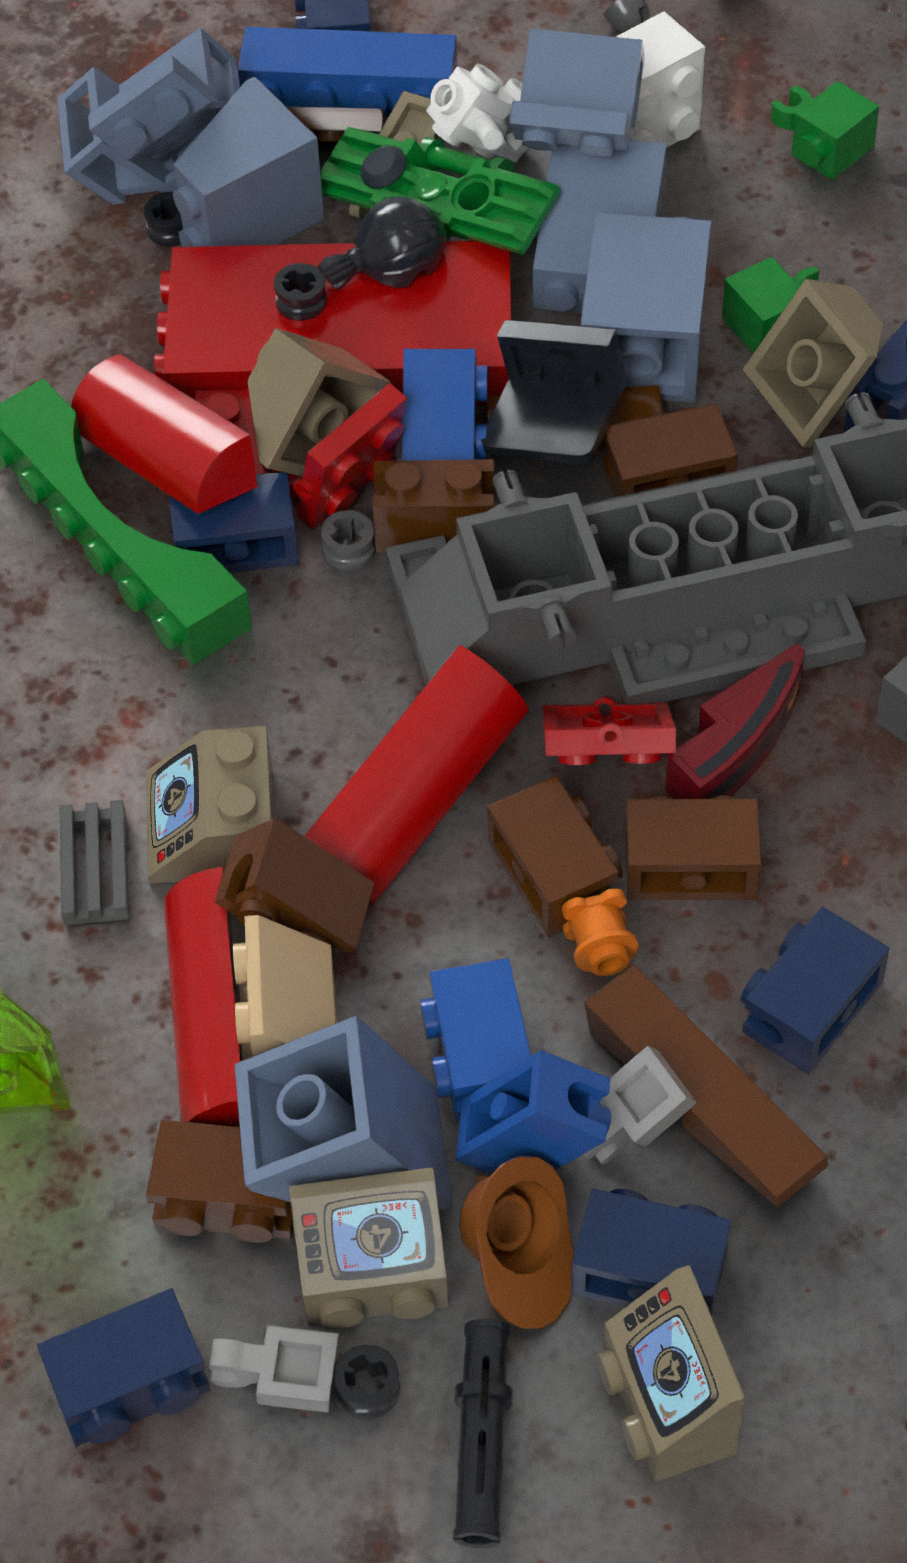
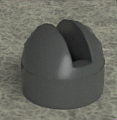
M616 0L607 8L603 16L614 29L624 33L649 19V8L645 0Z

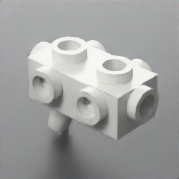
M476 64L471 72L457 66L449 79L440 80L434 86L431 92V104L426 112L435 121L432 129L443 140L457 147L461 142H464L487 159H492L497 155L508 158L513 162H517L527 149V147L522 145V140L514 138L510 126L512 102L520 101L522 83L520 81L510 78L506 85L503 86L502 80L494 72L481 64Z

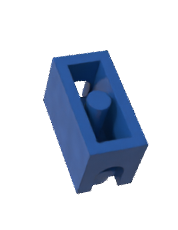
M404 349L403 394L407 397V402L403 415L402 461L487 460V454L484 452L481 444V439L486 438L487 424H476V401L488 400V366L477 365L475 349Z
M509 958L430 971L433 997L420 999L426 1039L439 1038L442 1056L432 1058L433 1075L438 1098L451 1096L455 1121H460L462 1099L531 1057Z
M540 1050L462 1099L456 1161L489 1174H493L501 1164L517 1156L538 1157L553 1166L555 1170L606 1142V1135L611 1124V1111L608 1107L601 1105V1098L607 1096L610 1092V1078Z

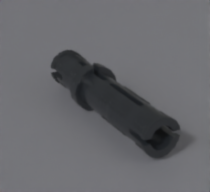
M476 1319L465 1324L464 1335L466 1340L463 1382L456 1385L454 1397L456 1406L461 1408L459 1458L457 1462L456 1526L453 1531V1541L459 1545L475 1548L493 1547L500 1543L499 1518L503 1474L505 1411L509 1410L513 1405L512 1387L506 1384L507 1342L510 1326L505 1322L493 1319ZM483 1371L488 1373L485 1419L480 1417ZM479 1444L484 1446L482 1494L476 1493Z

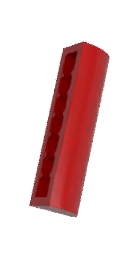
M117 354L102 361L79 384L72 399L71 408L76 412L80 436L197 514L258 487L251 435L123 355Z
M459 645L304 837L373 881L374 886L369 902L374 905L529 711L525 701L497 670L470 650Z
M216 867L197 872L179 881L169 890L164 900L179 1114L181 1122L240 1127L235 1064L242 1061L241 1044H238L236 1032L235 1003L239 1002L234 973L231 914L214 903L224 873L223 867Z

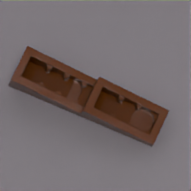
M635 964L584 1002L590 1035L625 1065L647 1046L661 1053L697 1102L681 1116L683 1128L776 1207L781 1206L828 1167L827 1155Z

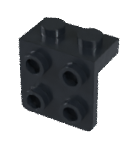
M505 320L497 338L509 380L487 424L486 438L481 439L484 452L489 455L573 464H586L590 462L597 452L627 384L616 330Z

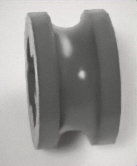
M345 510L332 514L324 521L321 527V538L323 542V556L327 563L341 570H356L372 561L376 548L374 525L369 517L361 512ZM349 536L350 541H353L354 537H358L359 542L348 545L347 539H344L343 543L340 544L338 539Z

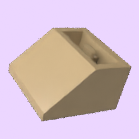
M245 916L246 943L233 944L236 984H239L240 1002L235 1003L236 1032L238 1044H241L242 1061L338 1023L331 945L262 916Z

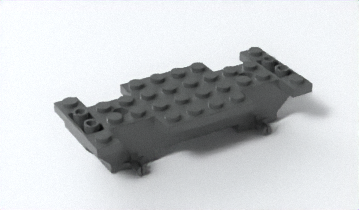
M862 392L860 400L858 395L854 394L848 398L845 407L850 413L855 426L841 434L814 439L812 456L791 461L785 459L586 504H581L577 492L551 498H526L516 471L507 470V481L504 472H499L494 476L492 483L496 488L501 504L487 512L456 518L457 535L447 544L444 535L385 548L386 564L425 686L459 645H462L491 665L511 685L610 663L623 700L627 704L668 702L728 688L796 643L805 650L803 670L865 656L867 641L852 607L907 595V419L882 420L878 417L868 393Z

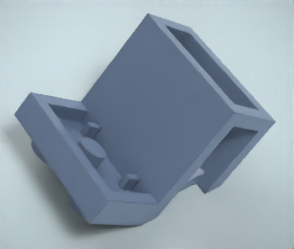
M200 27L120 84L117 95L88 115L89 130L127 161H134L141 155H153V160H160L205 129L240 88L236 58ZM211 56L216 60L214 63L211 61Z
M530 28L520 101L512 102L510 126L514 138L522 140V145L527 148L542 151L556 149V144L579 146L580 152L600 157L611 156L613 150L627 151L631 128H635L645 61L643 41L641 39Z
M93 67L57 98L65 174L112 205L126 203V195L153 191L161 193L173 192L177 189L173 164L202 131L160 160H153V155H141L134 161H127L89 130L88 115L119 93L118 83ZM87 92L89 94L90 109L78 102Z

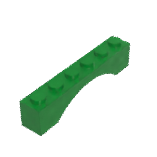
M44 378L0 403V467L2 469L10 467L17 474L23 491L34 504L42 501L50 510L56 527L66 539L75 537L84 548L88 561L98 574L103 576L108 573L117 582L119 592L126 604L136 613L142 610L152 620V625L158 638L169 650L177 647L191 664L195 665L252 629L247 590L212 554L181 549L151 539L124 524L102 505L87 485L81 471L84 450L76 412Z

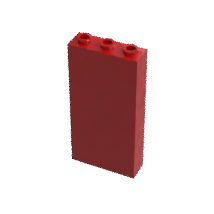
M447 241L441 260L434 272L429 276L425 275L424 270L419 272L410 286L406 288H393L384 285L364 272L359 275L356 274L343 288L338 290L325 279L327 303L323 312L315 318L295 321L284 317L276 307L274 278L278 271L294 263H306L317 267L325 257L335 254H346L348 250L354 248L355 243L172 247L171 270L161 271V299L163 305H168L167 312H158L159 346H165L164 354H155L154 375L194 400L196 390L248 389L247 380L257 363L260 350L269 341L274 329L278 328L345 349L391 381V384L402 394L404 349H475L477 365L488 366V396L502 395L509 378L497 335L504 321L511 320L510 251L477 241ZM476 401V406H486V401Z

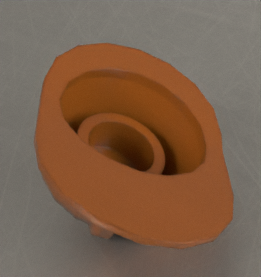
M517 1156L501 1164L493 1174L481 1175L477 1178L475 1187L467 1194L461 1208L459 1228L463 1244L471 1256L481 1264L483 1282L490 1303L500 1316L520 1329H541L557 1320L569 1304L572 1294V1261L574 1253L567 1218V1201L563 1182L553 1166L538 1157Z

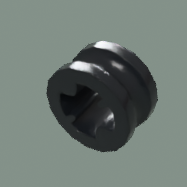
M163 192L153 196L144 206V218L147 222L146 231L150 240L162 246L180 245L179 232L183 230L181 214L174 202L173 192ZM175 217L174 220L164 221L166 218Z
M294 263L285 266L276 274L274 278V292L276 293V307L280 314L288 319L301 321L315 318L323 312L326 307L327 296L325 277L321 270L310 264Z
M364 1344L351 1348L341 1356L335 1366L334 1382L338 1402L343 1409L356 1418L368 1420L382 1417L392 1410L399 1399L400 1381L397 1363L391 1354L379 1346ZM367 1369L373 1378L384 1375L386 1378H379L380 1390L375 1394L368 1395L362 1386L353 1389L348 1387V1385L356 1386L355 1373Z

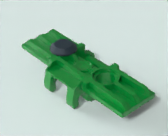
M349 126L320 172L323 196L370 210L378 202L390 197L413 198L422 201L439 215L445 225L447 241H449L450 236L471 239L521 255L530 246L562 191L557 184L515 173L514 164L508 158L497 156L490 160L444 147L441 140L432 137H426L418 144L416 140L407 138L403 142ZM443 169L464 176L459 179L442 174L438 170Z

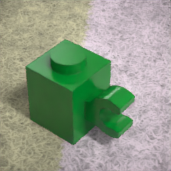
M838 80L816 98H813L804 88L793 86L790 88L789 106H785L777 100L771 103L770 120L781 129L793 130L791 154L800 159L805 165L816 169L832 180L875 146L879 105Z
M769 257L724 279L722 319L754 354L805 279L818 281L820 270L816 266L807 267L791 278L773 257Z

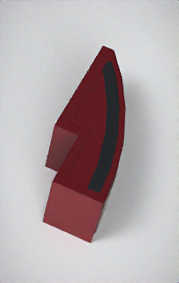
M798 643L700 706L698 735L676 748V753L667 754L665 791L673 799H710L722 795L733 796L754 775L775 747L791 717L801 688L805 650Z

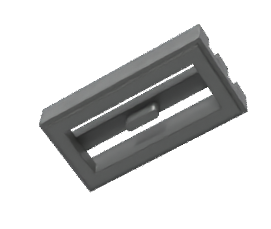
M123 800L110 801V808L99 809L98 802L85 803V811H74L72 804L60 805L61 915L64 925L129 920L126 811ZM111 826L113 905L102 906L100 827ZM85 828L87 907L77 908L76 829Z

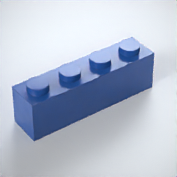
M246 27L237 69L239 84L241 87L245 81L256 77L285 107L382 109L387 113V117H389L403 91L430 99L434 86L440 80L450 78L457 68L456 35Z

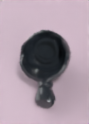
M409 197L387 198L375 204L365 215L359 227L354 248L348 250L346 254H335L325 257L317 268L321 270L325 279L337 290L343 288L356 274L359 275L362 272L384 285L393 288H406L410 286L419 272L424 270L425 275L429 276L439 264L447 242L445 225L439 215L422 201Z

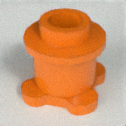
M608 889L600 895L588 898L575 897L566 901L561 907L564 919L568 920L563 925L564 935L568 940L576 941L577 948L573 957L577 967L585 972H592L597 976L617 974L629 965L631 959L638 952L639 944L636 936L627 931L625 926L628 921L622 907L626 905L627 900L622 890Z

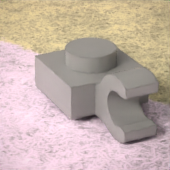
M650 1046L645 1047L610 1078V1092L607 1096L603 1097L611 1111V1124L606 1135V1142L584 1153V1155L588 1159L595 1155L599 1162L605 1165L625 1148L629 1136L634 1143L646 1147L697 1103L658 1050Z
M267 1325L264 1345L249 1344L232 1339H213L209 1369L212 1370L210 1382L213 1385L228 1388H240L257 1383V1404L329 1413L339 1346V1334Z

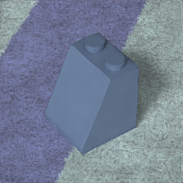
M256 77L244 82L173 164L177 189L173 191V198L182 219L183 230L179 232L182 247L277 245L324 220L317 137Z
M630 140L627 151L613 150V154L606 157L584 154L579 151V146L556 144V149L551 151L547 182L559 185L562 191L538 233L533 265V308L582 314L595 212L630 213L640 216L664 217L667 144Z
M595 212L581 327L615 329L627 378L626 387L659 385L662 401L696 403L709 265L711 221L695 220L687 217L668 218L640 216L630 213Z
M357 1016L235 1064L245 1187L252 1192L291 1202L289 1186L433 1167L438 1210L440 1212L453 1207L437 1087Z

